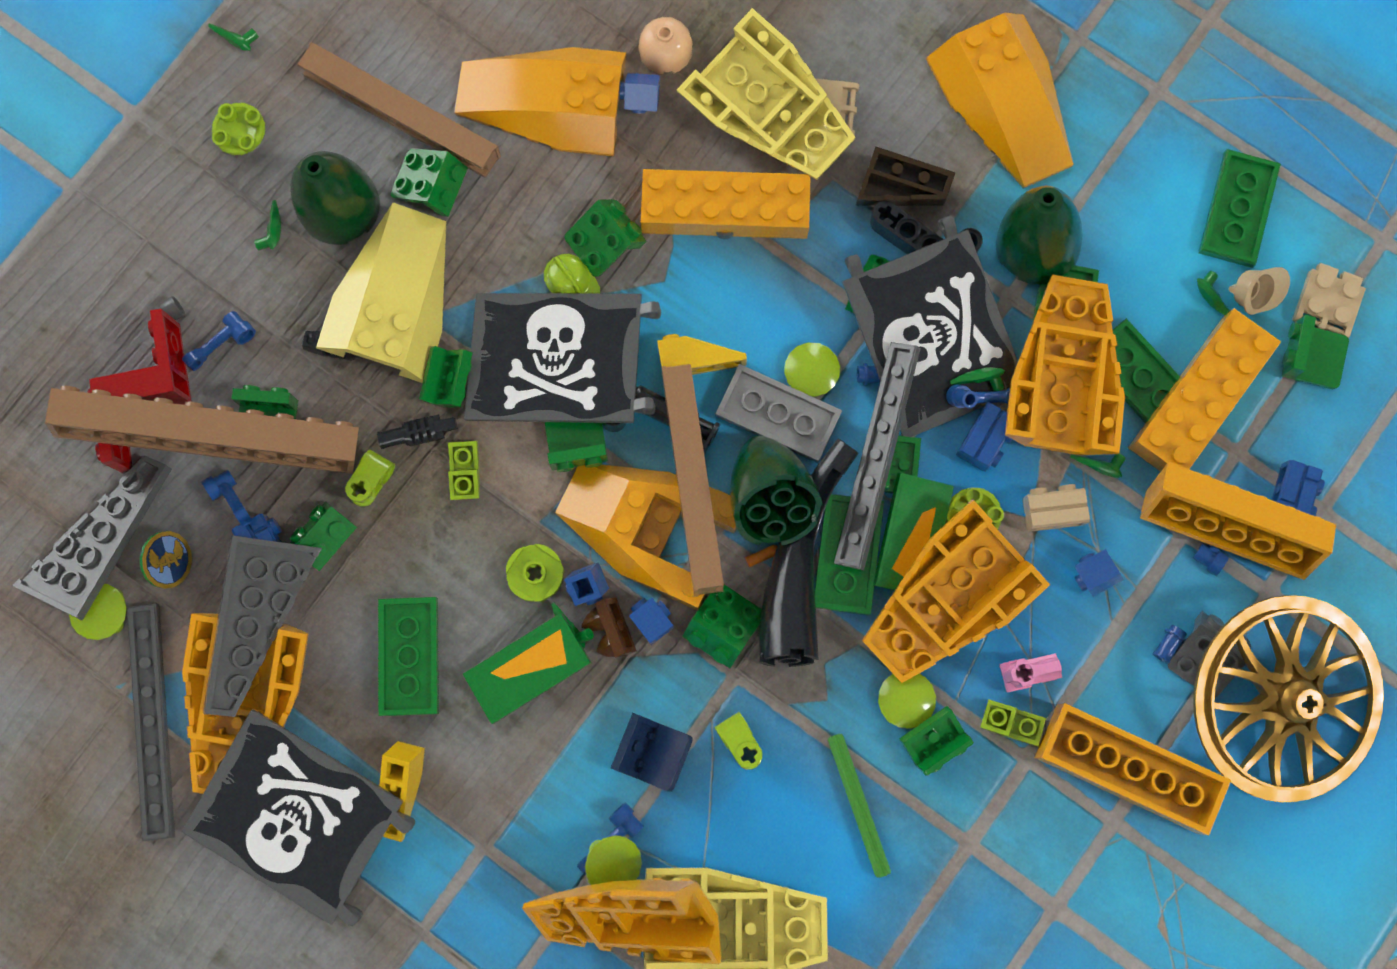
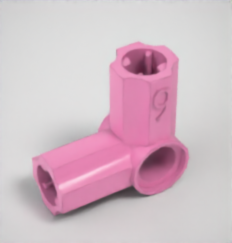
M1056 653L1029 660L1023 658L999 664L1007 693L1030 688L1033 684L1062 678V668Z

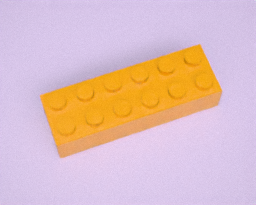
M643 169L641 201L642 234L717 236V232H733L735 237L807 239L810 216V175Z
M1235 308L1232 309L1217 324L1182 372L1178 381L1170 389V392L1167 393L1159 404L1160 406L1154 411L1149 421L1145 423L1128 448L1160 472L1168 462L1190 469L1281 341Z
M1171 462L1165 465L1146 490L1140 519L1305 580L1332 554L1336 524L1326 521L1321 517L1307 514L1294 507L1283 505L1265 496L1240 489L1238 486L1224 483L1211 476L1200 474Z
M1066 703L1056 705L1034 757L1196 834L1207 836L1211 832L1231 782L1230 779Z

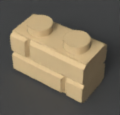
M1075 484L1059 486L1058 491L1047 492V488L1031 489L1030 494L1023 498L1028 532L1084 526L1090 522L1086 491L1084 488L1076 489Z

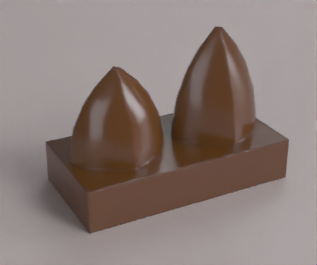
M607 598L596 602V607L586 615L581 625L582 628H589L592 631L605 630L606 634L600 640L596 652L606 657L615 658L636 652V647L617 598Z

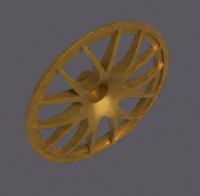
M1298 595L1267 598L1244 608L1220 628L1206 649L1198 668L1194 686L1193 705L1196 729L1201 744L1212 764L1224 777L1230 779V783L1238 789L1268 801L1298 802L1308 800L1338 786L1358 768L1366 757L1376 737L1382 716L1384 699L1383 680L1379 662L1370 641L1361 628L1340 609L1327 602ZM1286 613H1299L1286 642H1284L1273 617ZM1309 614L1330 622V625L1307 666L1303 667L1299 662V644ZM1262 621L1265 623L1276 657L1274 672L1268 671L1257 660L1243 636L1249 629ZM1339 629L1350 640L1357 653L1327 661L1332 643ZM1235 643H1237L1249 671L1222 666ZM1362 661L1368 686L1329 695L1323 692L1324 679L1333 671L1352 662ZM1219 672L1238 676L1253 682L1260 693L1250 702H1214ZM1368 694L1367 712L1363 727L1334 707L1335 705ZM1214 709L1241 712L1220 736ZM1328 714L1360 734L1345 758L1332 749L1317 731V721L1321 715ZM1261 719H1266L1265 731L1242 763L1238 765L1226 750L1225 745L1248 725ZM1295 733L1304 784L1281 786L1280 764L1282 750L1287 737ZM1312 744L1331 758L1340 762L1334 769L1316 780L1313 778ZM1267 751L1272 784L1262 782L1247 773Z

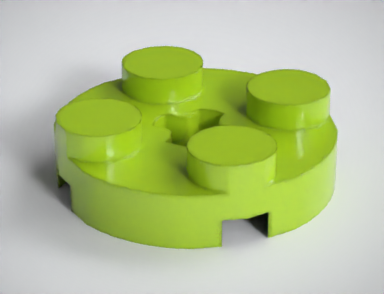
M541 544L524 546L517 549L507 562L506 574L508 585L511 591L522 600L543 602L554 596L560 589L564 579V567L559 556L551 548ZM537 566H540L542 577L540 579L535 578L533 581L529 580L530 574L527 572L530 567L535 569Z

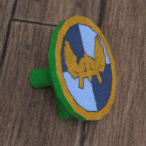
M172 531L157 532L149 537L143 545L140 555V568L145 579L151 585L162 589L176 587L185 580L192 565V553L188 542L180 534Z

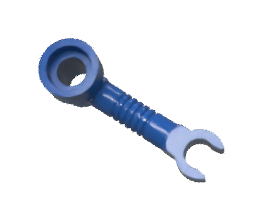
M232 311L223 318L222 322L225 324V327L200 348L188 352L182 360L195 371L207 360V356L222 345L224 341L232 337L237 344L243 345L254 337L256 330L248 321H244L237 312Z
M954 384L948 389L946 398L950 405L957 408H972L977 403L987 402L1008 404L1010 387L1003 391L974 392L967 386Z
M229 470L214 478L210 476L201 481L213 501L224 496L242 527L253 522L232 488L237 483Z
M1201 544L1193 558L1205 565L1207 571L1217 576L1227 563L1229 556L1222 553L1220 548Z
M626 802L609 817V820L617 828L607 837L614 835L624 837L627 834L630 838H633L644 827L632 814L634 810ZM587 855L577 864V867L584 875H586L585 864Z

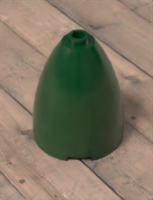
M328 151L311 153L301 159L296 165L290 185L291 200L299 221L312 237L327 244L342 245L348 244V241L359 237L364 232H369L379 214L380 198L373 181L359 165L341 154Z
M1053 186L1036 187L1017 198L1007 210L997 234L996 252L1001 265H1004L1012 274L1017 276L1018 280L1030 284H1047L1052 275L1063 276L1076 265L1082 245V223L1075 204L1066 193Z
M754 436L747 440L738 453L731 476V506L737 530L742 537L756 545H760L761 542H780L781 546L793 543L807 535L818 523L816 518L819 515L822 500L815 482L799 458L780 442L765 436Z

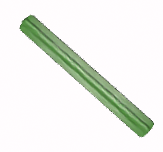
M842 734L830 736L828 743L874 874L877 878L887 876L891 873V869L844 736Z

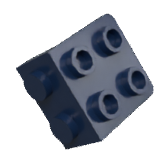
M632 713L611 769L637 778L664 791L672 792L692 745L693 738L688 734Z

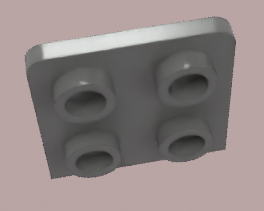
M1201 611L1195 619L1194 631L1175 652L1170 660L1171 662L1168 664V668L1195 686L1198 668L1211 640L1224 625V622L1215 615L1211 614L1209 616ZM1243 635L1251 650V644L1249 639L1245 635ZM1235 643L1222 666L1241 670L1246 663L1238 649L1237 643ZM1219 672L1214 698L1218 697L1235 677L1234 675Z

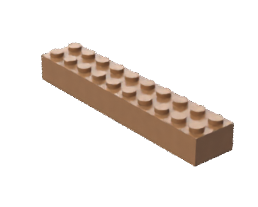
M61 386L60 389L51 388L45 424L55 438L353 474L359 428L353 427V424L350 422L337 421L335 424L323 423L324 420L314 417H308L306 421L296 420L294 416L282 413L276 414V417L265 416L264 412L258 410H246V413L234 412V409L228 406H216L215 409L203 408L204 405L197 402H185V405L173 404L172 400L166 398H155L154 401L142 400L141 396L135 394H124L123 397L111 396L110 392L104 390H92V393L79 392L80 389L72 386Z

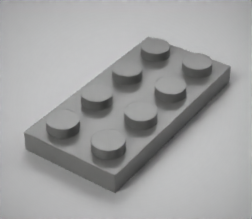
M739 364L715 416L755 435L772 438L786 446L790 451L818 463L842 410Z

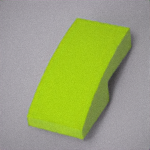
M478 441L449 442L450 471L448 475L450 500L480 498Z
M988 699L980 728L1039 747L1047 719Z

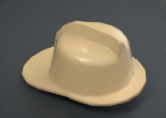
M1274 267L1262 271L1248 270L1241 274L1236 284L1229 286V291L1234 294L1235 301L1245 308L1246 313L1254 315L1271 310L1284 300L1289 290L1290 276L1283 267Z

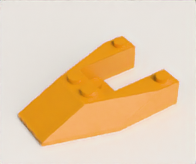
M603 464L587 468L585 465L578 466L555 513L620 575L694 610H699L706 594L694 597L691 573L660 558L682 512L676 474ZM709 487L715 525L734 534L737 527L731 506V495Z

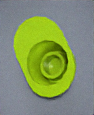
M560 254L547 263L544 270V281L551 293L600 294V286L596 278L592 276L587 266L582 263L578 256Z

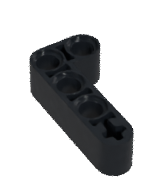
M889 201L879 202L873 209L870 219L872 229L906 254L943 240V238ZM884 215H886V216H888L889 218H885L884 220H881L879 217L882 218ZM974 228L963 229L961 232L969 231L978 253L983 243L981 233ZM904 229L909 230L913 237L905 238L901 235L900 231Z

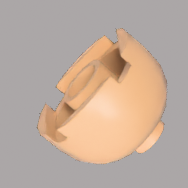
M660 17L653 19L645 25L639 38V52L642 62L649 70L657 74L671 71L676 73L687 66L692 57L693 42L689 30L681 21L671 17Z

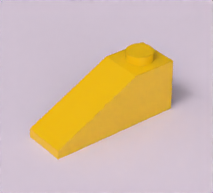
M669 334L662 337V340L657 341L661 367L691 364L692 375L738 367L739 364L743 366L747 364L746 353L688 336L679 337L678 334Z
M397 741L382 755L379 786L403 800L398 812L411 816L422 777L425 748ZM390 824L383 837L402 842L406 833L400 832Z

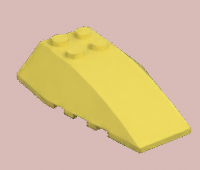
M752 8L733 28L735 37L701 74L695 69L677 89V92L717 128L818 180L856 138L828 99L823 88L820 87L807 64L804 63L798 54L795 46Z
M392 203L334 292L316 349L344 357L345 353L348 352L400 369L399 376L423 383L430 348L432 346L438 347L442 334L446 221Z
M646 868L645 880H653L654 878L673 881L690 879L698 883L718 914L721 962L720 964L659 961L654 960V954L643 952L644 969H799L828 961L827 898L710 868Z

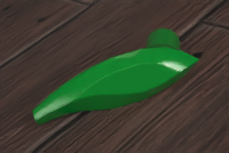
M208 24V27L241 50L250 51V44L259 38L252 28L241 36L219 26Z
M272 200L270 218L267 225V236L254 241L257 250L268 247L274 249L279 243L281 221L276 200Z
M1209 271L1204 279H1197L1198 289L1207 303L1225 316L1230 310L1222 301L1219 293L1213 288L1218 275L1213 271Z
M993 367L977 369L951 380L950 383L951 385L972 382L981 383L990 380L993 391H1001L1004 388L1001 375L1004 374L1005 370Z
M1115 454L1110 463L1084 456L1070 455V458L1091 467L1101 474L1113 478L1122 477L1120 468L1126 459L1122 454Z
M555 602L551 604L555 616L563 613ZM565 616L582 647L585 648V642L594 637L593 631L589 628L579 631L574 623Z

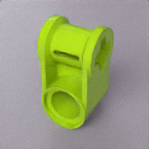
M368 450L361 458L357 469L345 486L347 496L357 506L366 507L371 505L384 484L393 474L395 463L372 450ZM358 488L361 490L365 489L366 493L364 495L360 493L357 495L356 490Z
M740 712L714 727L740 767L752 770L760 764L762 760L761 748ZM746 748L749 751L755 750L757 752L754 756L755 762L752 764L748 760L744 762L741 760L744 756L743 750Z

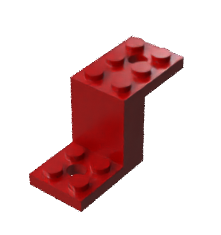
M161 308L150 310L151 320L148 321V330L151 337L154 338L155 348H152V357L157 366L89 379L90 389L87 390V393H92V390H104L110 392L111 396L123 397L124 394H135L141 396L142 400L154 401L155 398H166L172 400L173 404L185 405V402H192L187 367L182 360L185 354L180 324ZM104 443L95 445L96 456L101 463L121 473H126L133 467L129 446Z

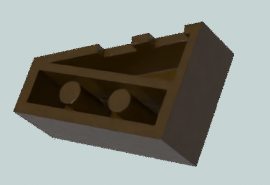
M875 146L856 206H876L882 201H889L896 206H943L956 172Z

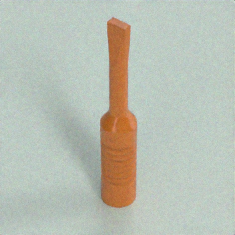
M771 545L744 557L748 567L750 568L774 557L777 545Z

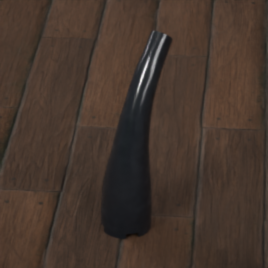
M839 438L811 474L822 500L820 512L816 518L818 523L807 535L793 543L781 546V543L778 542L765 587L760 616V663L766 666L775 667V660H778L779 663H788L789 667L810 665L814 663V660H819L814 594L815 540L822 514L834 488L859 454Z

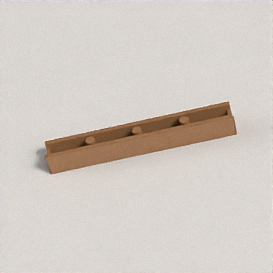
M310 42L309 48L297 64L305 70L303 75L431 148L438 151H448L469 169L485 178L496 161L501 157L496 144L313 42Z
M691 364L671 367L662 366V379L694 597H697L701 594L722 592L724 584Z

